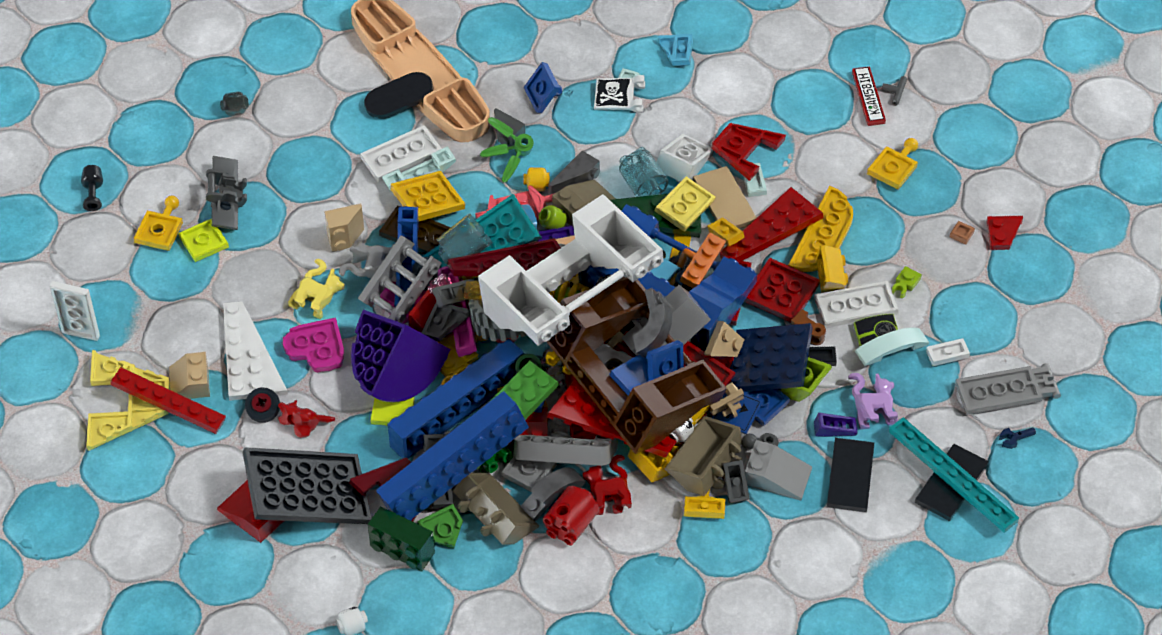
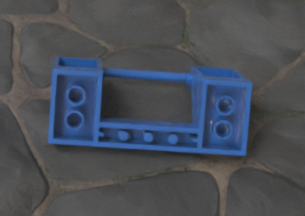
M627 204L622 209V212L651 239L657 238L681 252L683 249L688 248L697 253V251L661 233L659 221L654 216L646 215L639 208L631 207ZM724 256L721 261H714L711 266L714 272L689 291L691 296L711 319L691 338V343L703 351H706L717 322L724 321L729 325L757 282V273L750 267H743L733 258L728 259ZM590 265L586 270L578 273L579 283L591 289L619 271V269H606L605 267H593ZM651 271L638 279L646 290L653 288L657 292L660 291L663 296H667L676 288L670 285L666 279H659L654 276Z

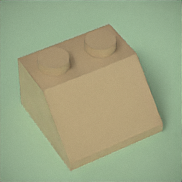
M361 203L324 211L327 236L332 252L351 248L364 231Z
M206 352L187 353L169 367L171 391L189 399L210 397L209 368Z

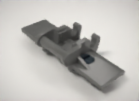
M213 156L212 169L206 171V177L208 178L206 200L211 202L212 226L238 230V208L243 207L247 201V194H243V190L247 186V178H243L241 182H238V160ZM215 185L219 186V193L215 192Z

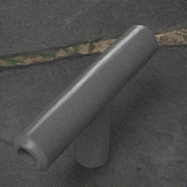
M901 76L898 86L883 83L882 90L895 93L892 104H899L907 77Z

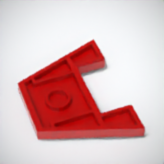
M729 123L712 142L711 149L750 181L759 171V166L746 159L760 143L777 150L785 141L786 135Z

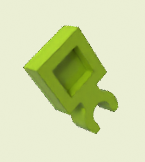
M905 266L896 278V284L892 287V294L900 290V298H904L907 289L912 291L921 280L922 274Z

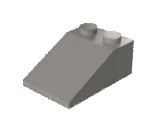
M756 440L745 469L747 486L801 501L812 466L776 445Z

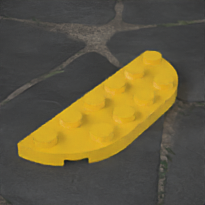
M830 185L818 207L823 212L824 218L808 226L788 266L801 272L818 270L816 255L820 246L825 245L840 249L852 225L853 208L848 202L847 196Z

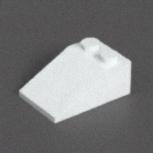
M682 134L660 151L655 170L664 176L676 179L678 183L686 176L693 180V176L699 173L714 150L710 146Z

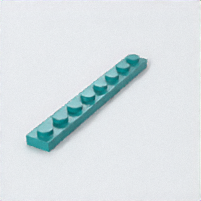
M904 417L889 427L891 435L1003 533L1018 523L1019 517Z

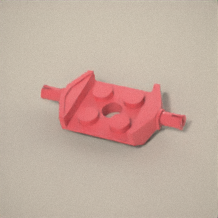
M530 185L528 186V191L514 195L521 205L528 204L531 206L536 220H538L539 213L546 206V203L552 202L553 194L542 196ZM490 195L488 209L475 213L476 219L509 196L494 199L493 195Z

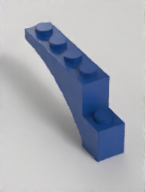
M399 207L398 239L402 235L413 242L415 245L412 250L418 253V207ZM407 256L401 265L412 273L413 265L416 261ZM396 272V285L406 292L412 282ZM395 294L394 308L397 306V304H398L399 301L401 300V298H400L399 296H397L396 294Z

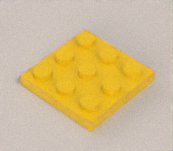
M441 171L391 183L390 189L403 207H418L419 221L465 209V202Z

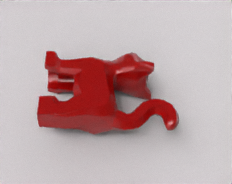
M622 455L614 456L609 463L612 471L618 473L619 477L602 479V466L599 465L590 467L588 471L583 472V479L589 483L591 494L599 506L597 515H603L605 501L614 500L615 502L613 505L614 514L622 513L624 506L632 507L631 493L627 486V472L617 465L619 461L625 460V457Z

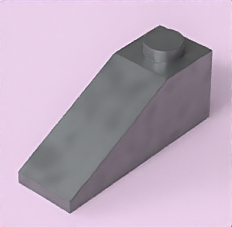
M581 151L548 184L549 195L557 193L566 186L596 179L600 174V161Z

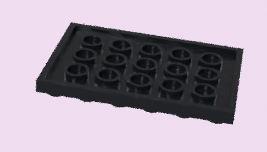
M244 448L242 453L255 519L368 524L372 519L367 495H361L349 483L351 478L362 474L358 454Z

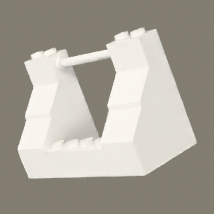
M603 194L572 214L575 239L529 270L525 271L509 255L478 276L484 313L500 329L524 331L539 346L543 342L550 340L558 332L565 330L570 325V312L622 277H627L634 282L664 262L663 249ZM590 265L593 267H605L606 269H619V271L566 306H561L549 294V292L554 291L564 282L571 280L579 272L586 270Z

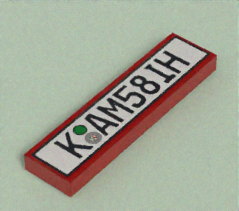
M870 66L853 68L852 75L867 125L885 124L886 118Z

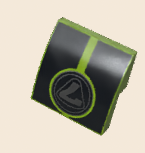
M894 314L872 316L858 320L853 324L859 346L881 335L898 330Z

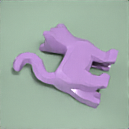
M859 373L848 375V379L857 380V384L852 388V395L855 398L860 430L870 428L868 420L875 421L876 423L879 422L878 413H882L887 425H893L898 421L897 412L892 410L893 398L891 390L894 388L893 382L880 378L877 373L876 382L873 384L876 393H860V390L865 385L864 377Z

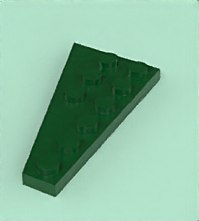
M668 194L610 200L621 211L627 204L631 207L639 208L646 215L654 216L659 221L660 232L700 238L701 215L684 232L654 211L656 206Z

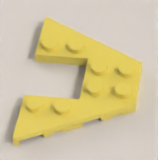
M92 350L91 386L111 385L112 378L119 368L122 367L169 389V377L161 374L157 375L147 369L144 371L136 368L134 364L118 361L115 357L110 356L109 358L96 353V350ZM129 394L127 412L88 414L87 450L90 451L167 415L169 412Z

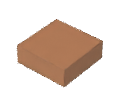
M958 221L950 233V238L967 244L974 234L975 228Z

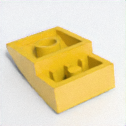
M677 442L666 458L647 451L635 455L631 449L628 457L653 483L670 475L665 470V467L684 442Z

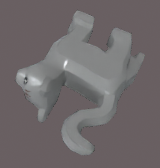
M358 242L357 245L350 248V251L353 253L351 263L343 264L339 269V274L344 276L345 272L350 270L356 276L372 278L392 247L381 245L368 246ZM367 260L365 268L361 270L354 265L355 263ZM396 273L390 281H396Z

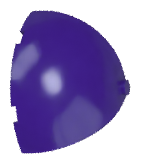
M363 309L355 329L357 334L356 342L352 343V370L355 379L359 381L360 388L364 392L382 401L400 402L418 395L434 381L447 360L451 349L408 325Z

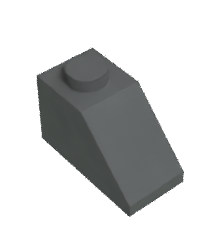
M497 108L494 109V118L512 128V134L516 137L520 134H525V124ZM496 129L498 142L507 144L508 147L514 146L515 140L511 136L506 137Z

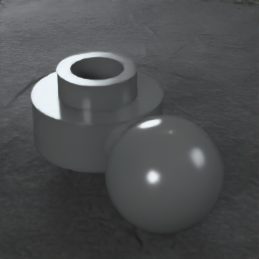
M748 433L742 438V445L746 449H753L756 440L776 446L779 444L778 438L771 433L762 434L760 438Z

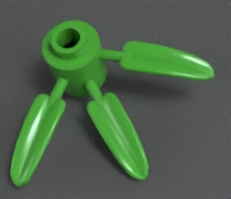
M490 117L488 122L504 136H511L515 140V144L509 147L507 144H500L481 151L480 156L507 154L509 150H515L516 156H511L503 172L502 182L506 183L520 163L519 156L528 155L532 151L534 142L528 134H520L516 137L512 134V128L502 121Z

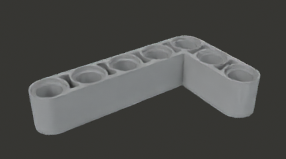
M518 435L514 439V458L527 461L603 466L611 462L618 448V439L614 438L612 440L600 435H596L595 439Z

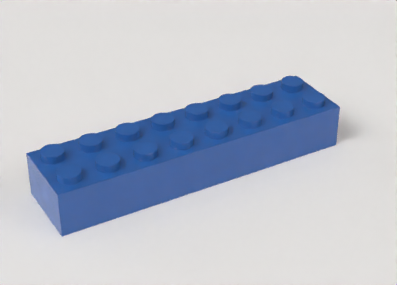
M507 339L505 342L499 343L489 353H485L475 363L469 364L461 373L454 375L447 383L438 386L430 395L424 396L420 402L413 407L407 408L403 414L393 418L388 423L390 447L402 459L412 457L424 448L423 435L444 434L489 402L497 394V388L505 386L509 379H512L517 374L515 370L516 361L520 356L524 355V352L510 339Z
M503 391L379 487L376 492L388 510L411 521L499 450L507 446L518 435L522 434L529 426L517 404Z

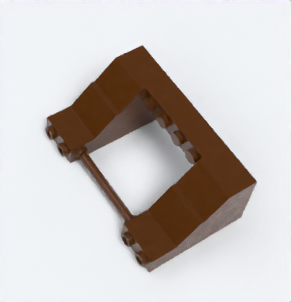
M622 277L570 312V325L565 330L552 336L547 343L636 455L658 445L702 408L720 401L727 388L704 360L692 362L683 351L685 367L633 387L629 395L621 389L609 375V369L606 368L594 351L632 320L640 317H646L648 320L650 314L644 286L638 279L632 282L627 277ZM590 289L562 299L560 305H568ZM668 334L665 340L667 344L675 341L670 334Z

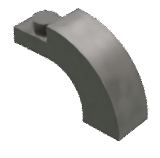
M653 288L645 290L650 311L648 322L642 330L632 334L636 353L644 358L647 352L661 347L669 334L672 324L671 308L664 304L661 293H658Z
M568 467L556 470L540 480L531 489L533 493L525 500L521 508L533 520L537 521L568 486L581 488L586 481L574 468Z

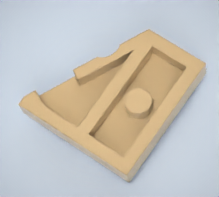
M718 321L704 354L707 356L737 357L744 339L724 321Z

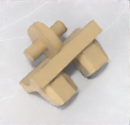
M733 383L725 386L727 388L725 391L727 397L711 404L710 411L713 416L722 412L724 417L729 414L733 418L738 416L736 410L741 408L739 401L744 399V393L742 389L738 390Z

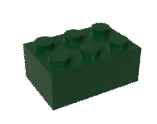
M380 506L368 523L370 546L377 552L389 555L393 560H400L406 563L412 569L423 571L435 554L433 531Z

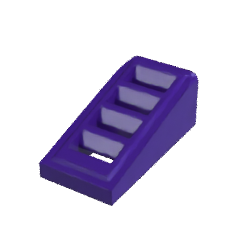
M818 412L814 420L815 436H856L858 434L855 417Z

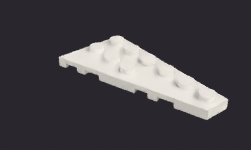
M243 302L223 303L229 401L246 399L250 392L260 387L269 388L278 396L288 395L287 388Z

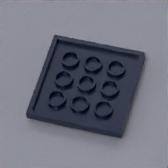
M811 323L736 330V333L744 339L738 356L734 357L729 368L736 373L730 383H733L738 390L742 389L743 392L803 387L813 329Z

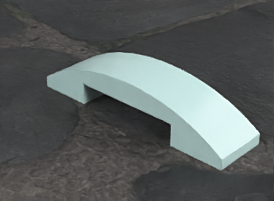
M447 146L432 153V159L402 173L397 169L382 176V179L391 191V183L437 171L443 173L456 162V158Z
M904 328L881 335L860 346L855 352L864 366L881 361L885 355L909 347L915 350L927 346L929 341L920 328Z

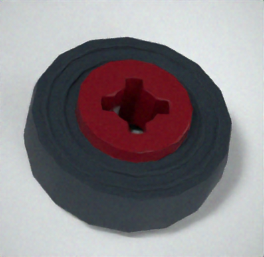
M260 387L248 394L245 400V409L252 420L266 423L278 415L280 400L273 390Z

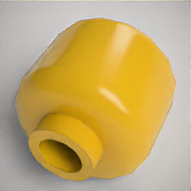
M530 167L527 174L523 175V185H527V189L531 185L537 191L543 192L550 183V172H547L545 168Z

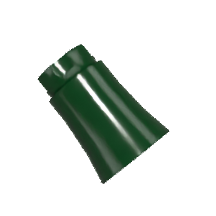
M533 354L520 356L515 365L516 373L529 361L544 372L548 369V364L545 363L546 360L541 356Z

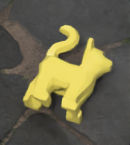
M315 259L314 262L319 265V268L309 270L305 274L304 278L300 281L299 288L292 294L288 304L289 307L297 310L299 307L305 306V299L312 302L313 316L321 319L323 317V308L331 302L335 293L344 289L345 284L342 283L340 277L335 275L333 268L330 270L325 285L313 280V276L321 275L327 268L323 260Z

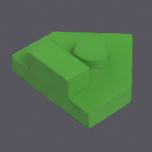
M451 504L418 520L417 524L433 531L434 543L454 549L463 520L454 504Z

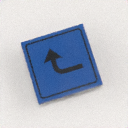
M744 394V399L739 401L741 408L736 410L737 417L733 418L731 414L724 417L722 412L712 416V419L738 426L741 433L747 434L763 400Z

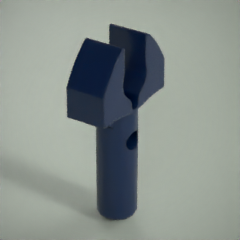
M1032 427L1019 432H1012L1010 428H1006L1001 432L999 440L1009 438L1010 440L1003 441L1002 447L1013 449L1017 447V440L1035 435L1036 430Z

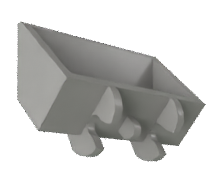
M680 285L667 296L662 295L664 304L671 308L672 324L669 334L675 341L679 340L684 345L711 320L691 294ZM643 317L641 320H632L635 326L622 337L636 356L639 354L636 353L632 334L639 332L645 327L648 322L646 317Z

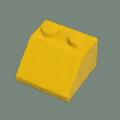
M825 245L820 246L816 255L821 293L845 289L846 284H848V274L844 273L843 266H845L846 261L845 256L841 255V249Z

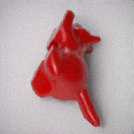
M297 400L288 404L283 402L278 404L282 415L278 417L279 422L283 425H294V432L300 438L308 437L315 430L319 422L329 423L335 421V417L317 415L316 412L309 408L298 407Z

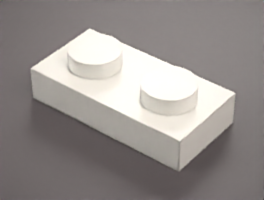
M963 338L926 348L932 366L966 359L970 356Z

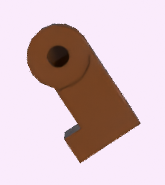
M801 309L791 320L790 325L811 323L813 329L810 344L815 346L823 344L826 335L825 326L809 319L808 312Z

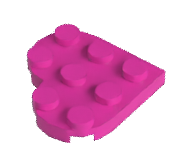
M336 317L292 327L289 329L290 332L283 337V349L290 360H307L314 372L331 371L343 365L344 347Z

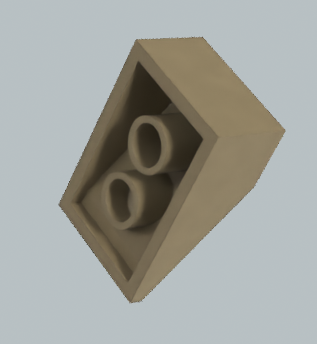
M594 179L564 187L552 195V205L564 210L567 223L573 226L572 214L602 194L609 200L616 198Z

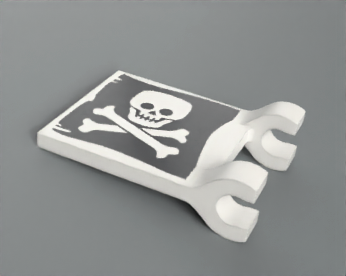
M637 75L634 78H597L594 110H631L636 113H643L642 99L633 100L634 87L645 89L644 75Z

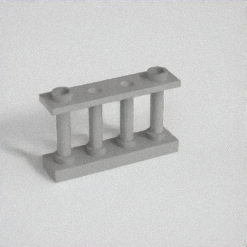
M402 235L358 297L359 300L371 307L376 303L391 314L388 317L389 319L400 323L405 320L407 313L442 264L432 256L426 260L412 250L415 244ZM407 256L423 266L417 276L401 265ZM396 272L412 282L406 292L390 281ZM385 288H388L401 298L395 308L380 298Z

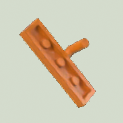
M709 232L697 253L688 248L683 249L677 266L683 268L687 258L692 259V261L684 271L679 282L691 288L698 286L723 249L726 240Z

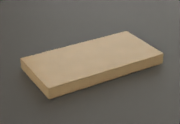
M727 166L693 176L695 183L716 196L714 202L708 207L716 221L723 217L737 228H742L750 225L757 218Z

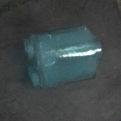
M640 147L631 154L620 158L619 172L636 197L659 195L666 190L668 178L645 147Z
M469 213L437 238L440 244L438 254L447 264V259L481 253L493 244V241L487 234L484 235L485 230Z

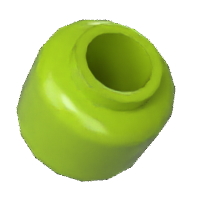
M548 205L540 211L539 222L543 228L548 230L562 228L567 223L566 213L561 208Z

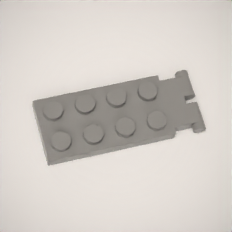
M1048 363L1042 364L1040 368L1032 369L1031 366L959 378L955 381L966 415L1041 402L1042 398L1053 396L1054 399L1061 397Z

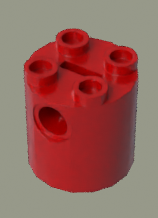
M568 486L543 517L548 536L553 539L557 537L567 545L572 546L599 512V506L593 495L586 489Z

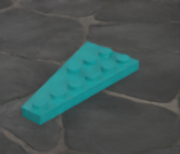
M512 194L422 257L432 256L442 263V267L447 266V259L528 244L543 238L516 196Z

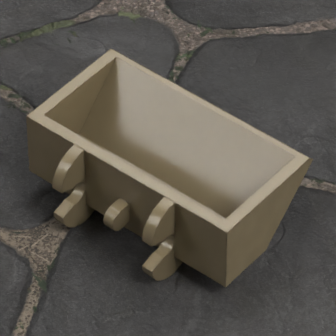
M706 416L702 417L694 428L693 433L682 444L665 467V470L684 489L701 496H705L711 487L716 489L723 488L725 481L718 479V477H723L724 475L722 463L742 460L741 457L735 455L741 452L742 438L740 427Z
M470 473L453 490L455 495L462 501L459 503L458 509L463 513L470 510L484 524L480 530L481 534L485 537L493 534L502 545L515 544L539 528V524L521 508V505L490 473Z

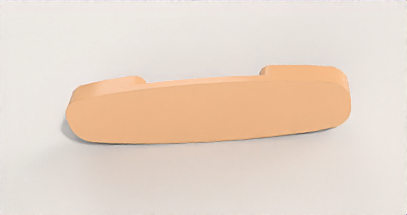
M358 0L351 7V17L355 31L392 81L412 72H422L431 78L434 86L433 91L423 98V103L416 105L426 117L449 137L458 142H470L488 132L490 128V123L488 122L490 112L483 98L471 81L467 78H462L434 45L416 29L413 17L393 0Z

